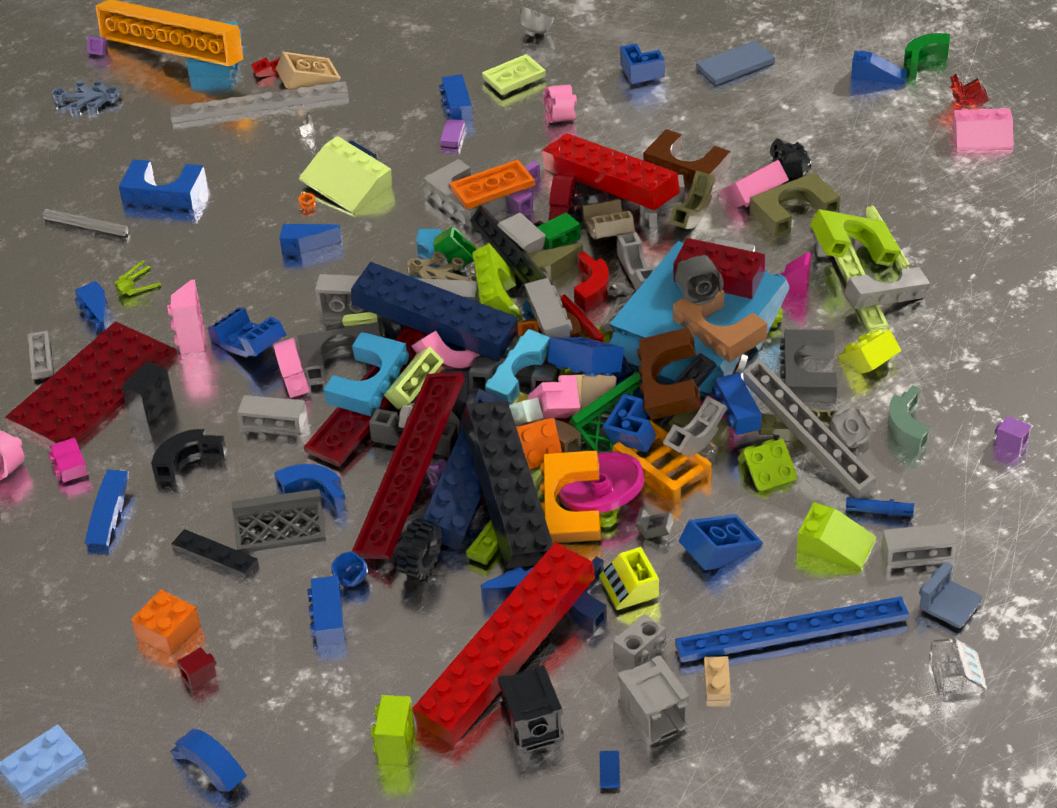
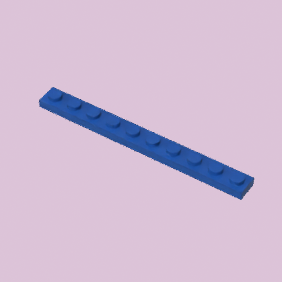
M902 596L676 638L675 646L682 663L703 659L704 657L719 656L909 620V612Z

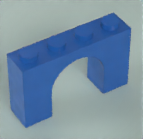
M133 159L119 185L122 202L193 208L206 182L204 166L185 164L181 175L174 182L166 185H152L150 182L154 175L151 161Z

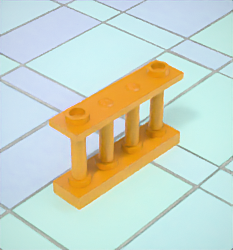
M649 420L657 435L653 442L659 445L660 448L646 458H641L636 454L639 450L626 447L618 442L613 445V452L625 453L636 458L643 469L644 484L675 506L681 501L682 486L699 474L708 481L711 479L712 463L698 453L687 457L663 444L668 432ZM666 453H670L675 457L674 460L661 469L651 465ZM683 463L691 468V470L676 481L666 476Z

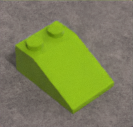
M813 502L798 531L797 551L862 571L877 537L837 509Z

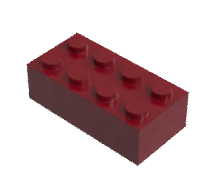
M686 238L673 263L675 283L677 265L681 261L695 256L706 255L714 263L723 278L724 285L722 290L724 293L753 299L765 273V254Z

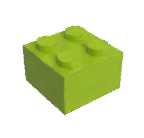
M382 695L380 705L375 707V719H377V722L372 724L371 739H375L373 752L377 754L379 764L408 766L415 728L411 696Z

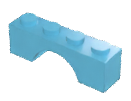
M528 329L519 338L515 348L509 351L503 364L498 366L494 376L486 382V392L514 403L520 395L519 382L515 378L516 373L530 365H542L549 354L550 337Z

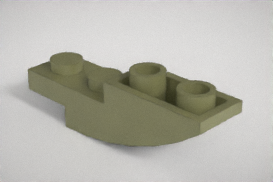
M810 409L831 431L830 420L837 410ZM762 414L761 430H758L759 435H776L777 440L784 439V441L799 440L775 414Z

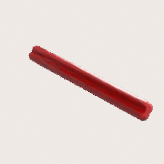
M565 294L563 296L559 295L562 308L565 307L566 312L571 313L578 319L582 330L591 340L604 342L605 336Z

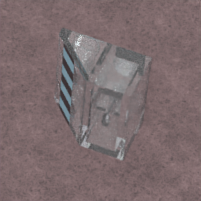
M956 638L931 640L929 660L939 696L987 692L977 651Z

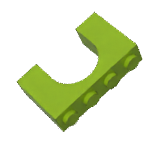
M818 209L810 223L825 255L842 258L852 243L848 236L858 240L868 249L875 264L892 266L901 252L884 221Z
M490 243L472 252L481 304L518 317L517 322L523 321L520 309L505 292L516 286L514 272Z

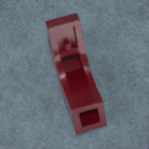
M560 174L554 176L549 198L548 221L564 213L569 214L571 197H575L576 176Z

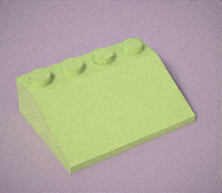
M338 136L321 148L299 177L300 181L352 214L392 186L391 168Z

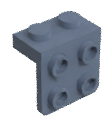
M945 561L939 569L936 568L933 571L929 582L922 584L919 590V595H921L919 609L957 628H961L982 603V596L951 581L953 565Z

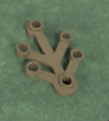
M435 252L432 258L425 260L418 258L410 259L406 265L410 275L421 276L423 279L477 281L476 275L464 277L450 272L462 269L464 262L458 257L453 258L449 264L436 268L430 267L434 264L441 265L445 256L441 252Z

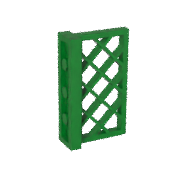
M638 372L571 417L568 424L581 433V438L592 451L601 453L597 448V443L602 441L609 443V449L606 452H613V443L610 439L598 436L599 427H603L605 424L600 422V416L603 413L611 414L623 394L633 396V392L637 389L641 391L640 383H642V378ZM586 425L596 426L595 436L586 434L583 427Z

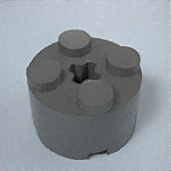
M695 256L683 260L677 265L675 281L687 301L695 305H704L712 302L718 292L721 293L724 285L723 278L708 256Z

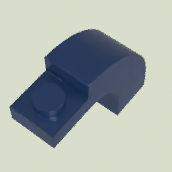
M597 556L592 560L595 579L568 610L572 619L591 634H594L607 620L606 604L593 598L588 593L600 580L599 575L604 571V560Z

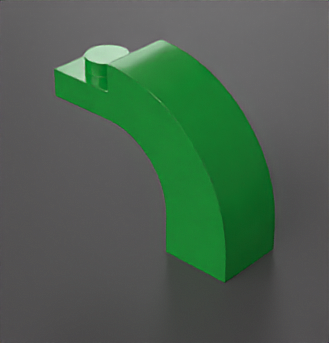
M926 34L908 43L905 48L904 66L910 69V77H917L918 65L925 59H948L950 34Z

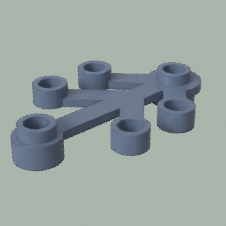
M80 81L75 83L76 92L79 93H66L64 88H56L52 91V97L59 104L64 103L66 99H80L69 104V110L73 114L80 112V107L85 104L89 113H95L98 111L99 105L107 101H117L121 97V92L115 86H104L101 81L93 82L92 90L84 82Z

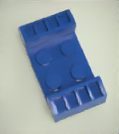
M242 307L236 308L232 313H229V315L207 328L212 342L220 345L224 350L247 358L250 355L257 356L260 352L265 351L267 347L279 341L280 338L286 336L281 322L276 318L270 316L262 323L255 324L250 322L246 309Z

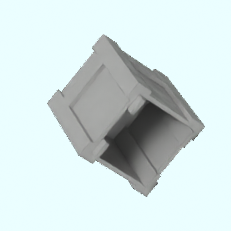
M660 655L631 670L618 673V681L620 682L618 704L646 745L662 740L661 737L675 730L680 732L689 726V719L687 718L689 694Z

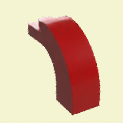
M583 251L577 254L578 270L588 280L574 287V303L586 313L598 307L608 295L606 290L609 285V270L602 258L595 261L593 257H590Z

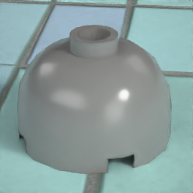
M523 6L519 13L521 27L526 30V34L531 36L546 33L552 26L554 19L547 14Z

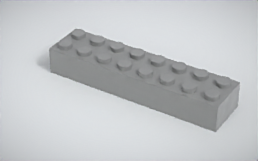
M319 274L315 288L319 320L342 321L344 315L369 312L352 305L351 288L359 276ZM415 278L480 303L477 281Z

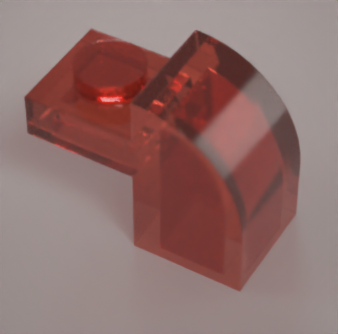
M957 74L950 77L952 82L950 88L953 92L954 100L959 107L963 109L977 108L990 101L987 90L978 78L964 85Z

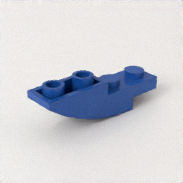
M519 566L481 584L482 601L484 603H503L532 568L524 571Z

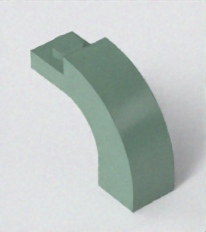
M912 385L907 392H903L901 397L895 394L892 397L889 406L888 429L893 439L900 446L915 454H919L929 442L930 426L910 416V413L919 403L920 388Z

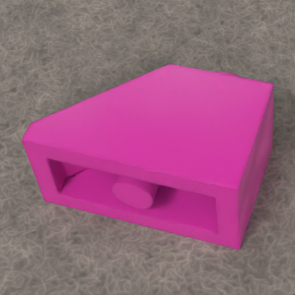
M810 252L788 263L785 271L780 273V275L786 278L790 286L789 294L806 296L810 280Z

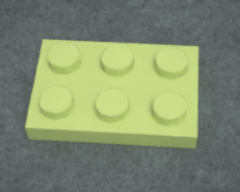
M527 54L482 72V78L501 95L546 76V70Z

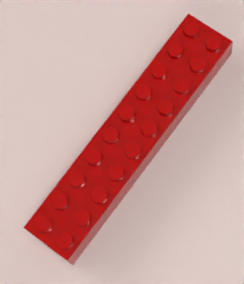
M555 542L413 706L412 710L416 724L455 746L501 691L498 678L503 675L512 676L519 670L595 579L593 562Z

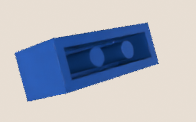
M463 75L441 77L442 85H439L440 95H442L446 116H450V119L473 120L472 104Z
M740 373L716 377L715 387H712V394L715 400L717 399L718 402L727 407L725 415L728 426L733 428L736 435L761 430L762 414Z
M338 575L311 579V588L307 589L308 600L313 602V605L309 606L310 620L314 619V623H310L311 637H316L317 646L345 643Z

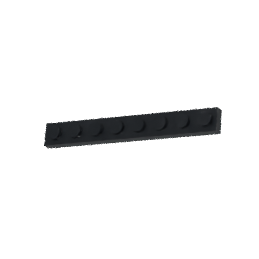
M480 205L470 222L487 242L491 244L520 280L527 284L547 278L523 249L497 226L499 222L492 214Z

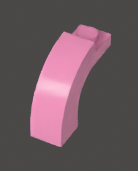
M437 331L412 345L416 354L430 346L444 360L442 366L447 370L463 371L471 367L475 359L480 356V354L467 349L464 351L450 349L444 344Z
M293 337L274 344L277 361L290 399L311 393L301 364V356L295 338Z

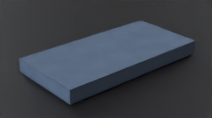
M755 40L696 63V68L711 82L718 85L775 63V57Z

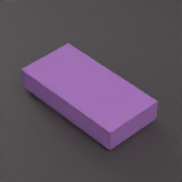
M447 119L440 139V146H459L465 127V120Z

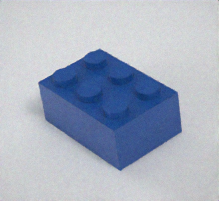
M582 337L550 338L548 363L555 364L558 369L570 368V372L574 373L585 372L584 375L595 377L597 373L604 376H612L613 372L622 371L624 347Z

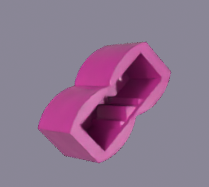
M75 437L50 445L51 452H48L51 464L56 463L53 466L56 477H61L63 483L88 475Z

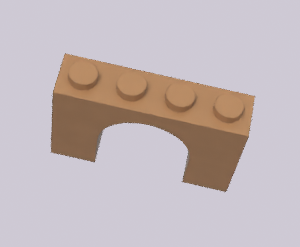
M723 290L721 293L718 292L715 295V299L708 304L695 305L687 301L685 297L673 303V320L684 328L688 327L692 335L729 363L767 339V322L754 313L730 326H716L705 320L708 316L724 307Z

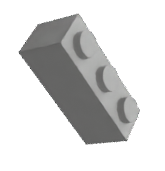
M244 395L237 411L240 428L301 433L307 418L305 401Z
M951 523L883 530L882 549L887 565L955 559L957 542Z

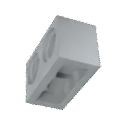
M644 613L613 640V656L632 669L646 663L651 655L656 651H660L665 646L666 628Z

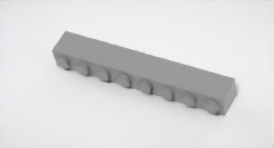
M760 358L743 370L745 384L855 498L862 499L876 488V477Z

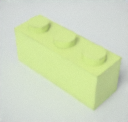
M430 346L417 353L384 396L398 410L402 406L408 405L420 392L426 375L435 373L444 360Z

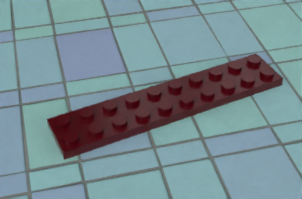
M406 326L395 339V341L406 343L407 353H409V360L406 365H403L400 374L417 355L412 345L429 334ZM373 365L360 381L374 377L380 371V368ZM384 396L378 409L388 410L392 403ZM337 407L304 445L305 452L340 467L370 431L369 422L373 415L368 416Z
M462 372L426 375L352 549V552H355L359 557L363 559L391 558L464 382L465 376Z

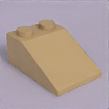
M282 52L276 67L277 73L288 90L316 86L318 84H330L341 79L330 59L324 57Z

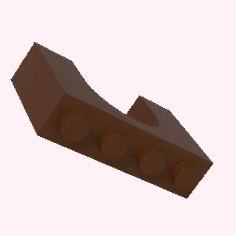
M665 129L643 152L644 161L675 171L678 175H683L684 182L692 184L696 170L716 176L715 184L731 166V151L714 146L703 158L696 161L676 159L675 156L682 150V134Z
M686 327L639 339L640 348L637 349V353L641 361L639 373L641 378H643L640 388L644 395V400H642L644 403V413H648L651 420L700 409V391L693 379L671 385L657 383L660 371L667 364L696 356L695 341L689 328Z

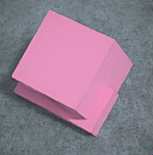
M560 375L558 377L559 382L541 383L528 395V400L538 398L543 418H569L580 409L576 375Z

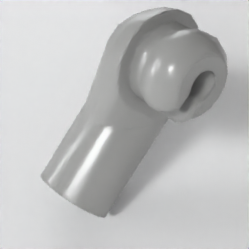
M618 282L609 284L606 291L609 296L616 297L635 294L636 289Z

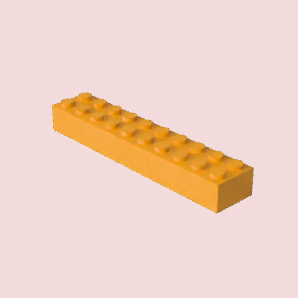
M106 0L95 6L100 37H105L107 40L229 67L243 60L239 26L116 0Z

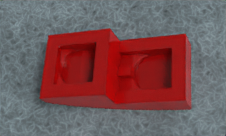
M266 57L251 64L255 75L258 77L278 75L276 67L280 58L269 62Z

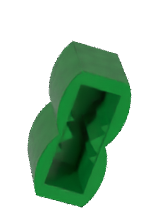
M450 227L437 235L433 243L435 252L443 253L448 264L455 257L463 260L462 268L474 262L472 252L476 251L477 248L473 243L465 239L462 233L455 227Z

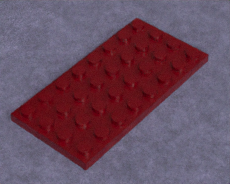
M115 321L6 415V423L50 445L74 437L77 444H79L125 403L121 386L147 361L164 367L177 356V350Z

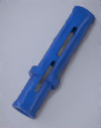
M847 497L846 511L888 514V517H893V515L913 517L914 503L894 502V499L882 501Z

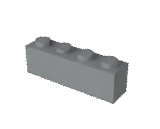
M548 278L525 284L527 300L541 333L550 338L570 337V332L573 331L572 324L567 317L565 307L562 308L561 298L557 296L555 285H551Z

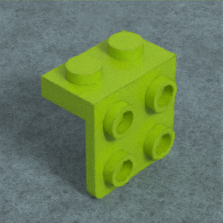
M771 439L763 442L758 447L754 445L742 449L743 452L737 457L740 465H748L756 489L759 492L793 482L798 477L784 439L777 441Z

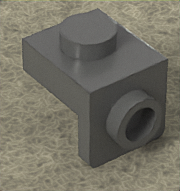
M645 508L639 509L636 526L646 539L667 535L671 531L673 516L670 512L649 516Z

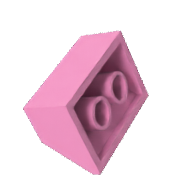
M1010 109L954 110L952 131L957 151L1013 149V118Z
M777 160L719 190L718 194L738 208L744 205L746 208L750 206V197L781 186L789 179L781 163Z
M190 280L171 295V304H167L169 317L173 316L171 320L172 332L176 331L174 335L175 346H179L181 354L205 351L204 322L195 280Z

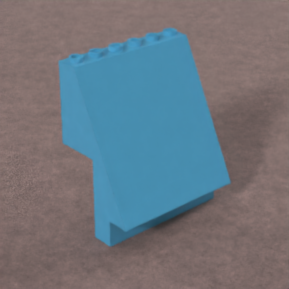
M678 241L610 322V326L615 332L609 344L624 347L622 366L639 372V366L641 365L637 349L640 348L639 339L684 328L677 324L672 317L673 303L684 297L678 285L674 282L673 263L684 244L683 242ZM765 270L753 299L724 293V307L708 316L705 320L716 326H730L754 313L767 322L768 334L790 286L784 276L780 274L772 275ZM692 335L695 341L696 356L701 353L717 365L698 388L700 396L704 398L707 395L713 396L712 387H715V378L732 374L741 356L729 363ZM764 341L753 348L759 352ZM696 356L667 364L660 371L657 379L673 384Z

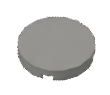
M844 406L832 415L830 420L831 432L847 448L861 447L870 438L871 424L869 419L860 409Z

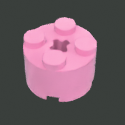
M571 85L549 86L544 89L543 105H546L547 111H544L547 122L574 121L576 118L574 106L577 105L576 95H572Z
M1 430L0 480H3L24 462V453L21 448V440Z

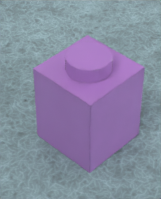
M1007 416L995 428L994 433L997 435L995 444L1019 454L1029 441L1031 425Z

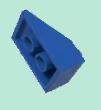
M736 514L689 520L678 540L686 552L691 554L704 570L722 568L763 544L759 537Z

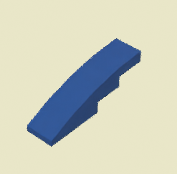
M106 471L90 518L85 539L87 546L109 547L111 532L115 530L118 513L122 512L129 476L128 471Z

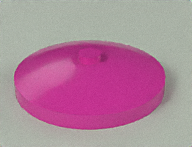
M598 453L600 480L570 483L558 493L559 499L566 508L574 512L599 510V513L617 509L636 497L644 485V473L640 462L633 456L625 453Z

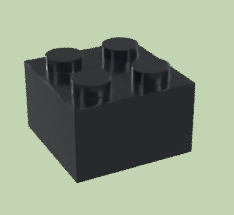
M149 361L121 386L128 416L147 425L174 400L167 369Z

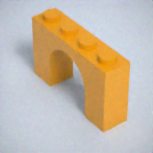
M597 451L544 454V462L540 463L541 476H544V482H541V495H545V502H541V507L552 542L566 543L601 540L599 510L571 512L564 510L556 503L558 493L566 485L573 482L600 480Z

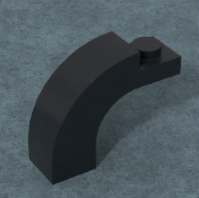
M193 429L170 437L159 446L153 456L151 465L154 478L176 479L180 466L186 460L196 456L225 457L227 450L224 436L206 435L205 429Z

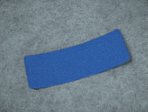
M600 751V788H619V751Z

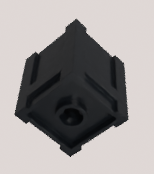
M544 665L536 666L534 670L512 676L503 675L498 678V684L502 692L500 708L517 752L553 740L564 739L560 717L563 715L562 707Z

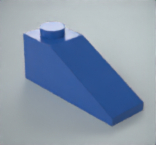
M854 52L851 79L905 85L906 70L873 52Z
M283 224L279 239L282 253L301 254L342 242L340 224Z

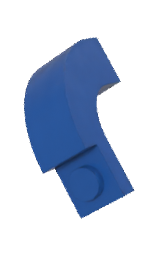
M298 464L274 472L276 486L281 494L319 489L320 495L328 500L337 513L345 510L344 500H346V497L342 490L341 479L334 471L315 464Z
M193 728L185 736L178 739L175 743L176 746L170 751L175 759H187L199 766L218 791L229 792L247 776L234 757L218 741L198 729Z

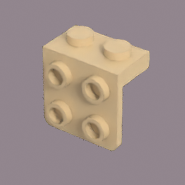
M574 374L576 375L580 409L572 414V416L616 387V377L614 375L604 376L597 374V376L593 377L584 374ZM603 413L600 417H609L611 414Z

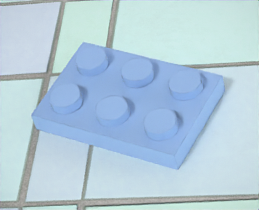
M57 724L1 760L0 774L19 796L25 799L84 760L85 756L82 750Z

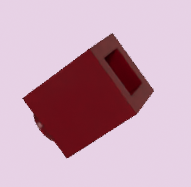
M201 647L177 661L180 676L192 690L217 676L215 671L216 660L211 653L207 654Z

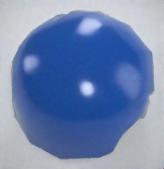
M352 551L340 554L331 565L333 576L338 575L339 584L348 588L358 586L365 580L368 574L367 563Z

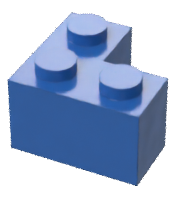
M637 43L620 47V65L631 84L665 77V59L660 50L642 53Z
M623 394L604 424L603 429L612 443L620 442L626 447L647 452L657 435L649 420H646L649 415L643 411L644 403L641 398Z

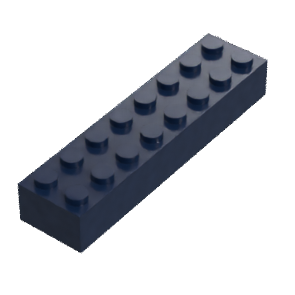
M371 261L351 288L352 305L426 334L437 331L442 340L496 361H500L517 334L518 317Z
M479 389L473 403L506 400ZM463 427L422 519L441 527V532L443 533L441 538L443 540L442 544L456 550L459 549L483 493Z

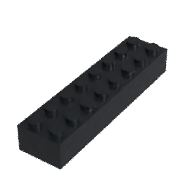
M508 401L466 404L460 419L505 568L535 566L551 548L553 542Z

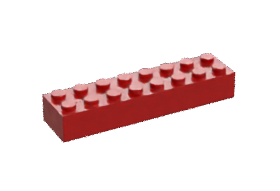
M568 133L562 135L559 139L541 150L545 170L560 175H574L577 177V182L654 211L680 193L677 172Z

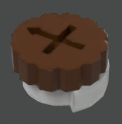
M741 355L732 374H742L748 359L747 355Z

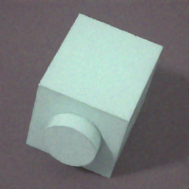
M538 398L509 405L516 426L543 419Z

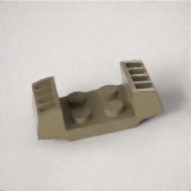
M619 198L581 205L582 219L593 239L635 232L633 216L630 211L622 212L621 200Z

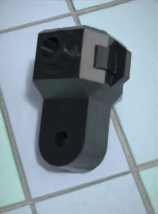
M778 138L773 141L770 147V155L773 157L772 162L779 160L788 178L803 177L805 172H809L812 160L800 142L792 144Z

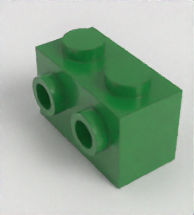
M564 213L537 227L546 235L543 250L567 246L581 239L580 223L568 213Z

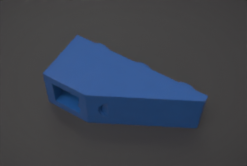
M94 281L76 289L74 301L77 308L83 310L86 319L91 320L94 328L102 333L108 327V303L105 291L97 281Z

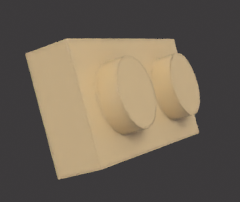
M728 656L704 657L706 701L731 700Z

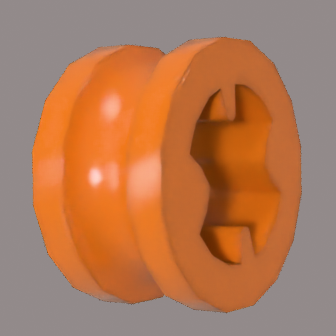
M303 193L298 198L301 209L309 210L316 205L315 196L311 193Z

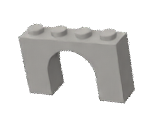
M458 159L424 177L423 190L427 196H430L439 205H442L451 214L459 218L461 222L472 228L474 225L470 220L480 205L466 210L450 189L451 182L471 176L470 167ZM506 196L481 204V206L485 207L493 216L507 208Z

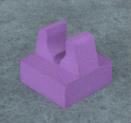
M89 35L87 53L105 55L108 49L107 38Z

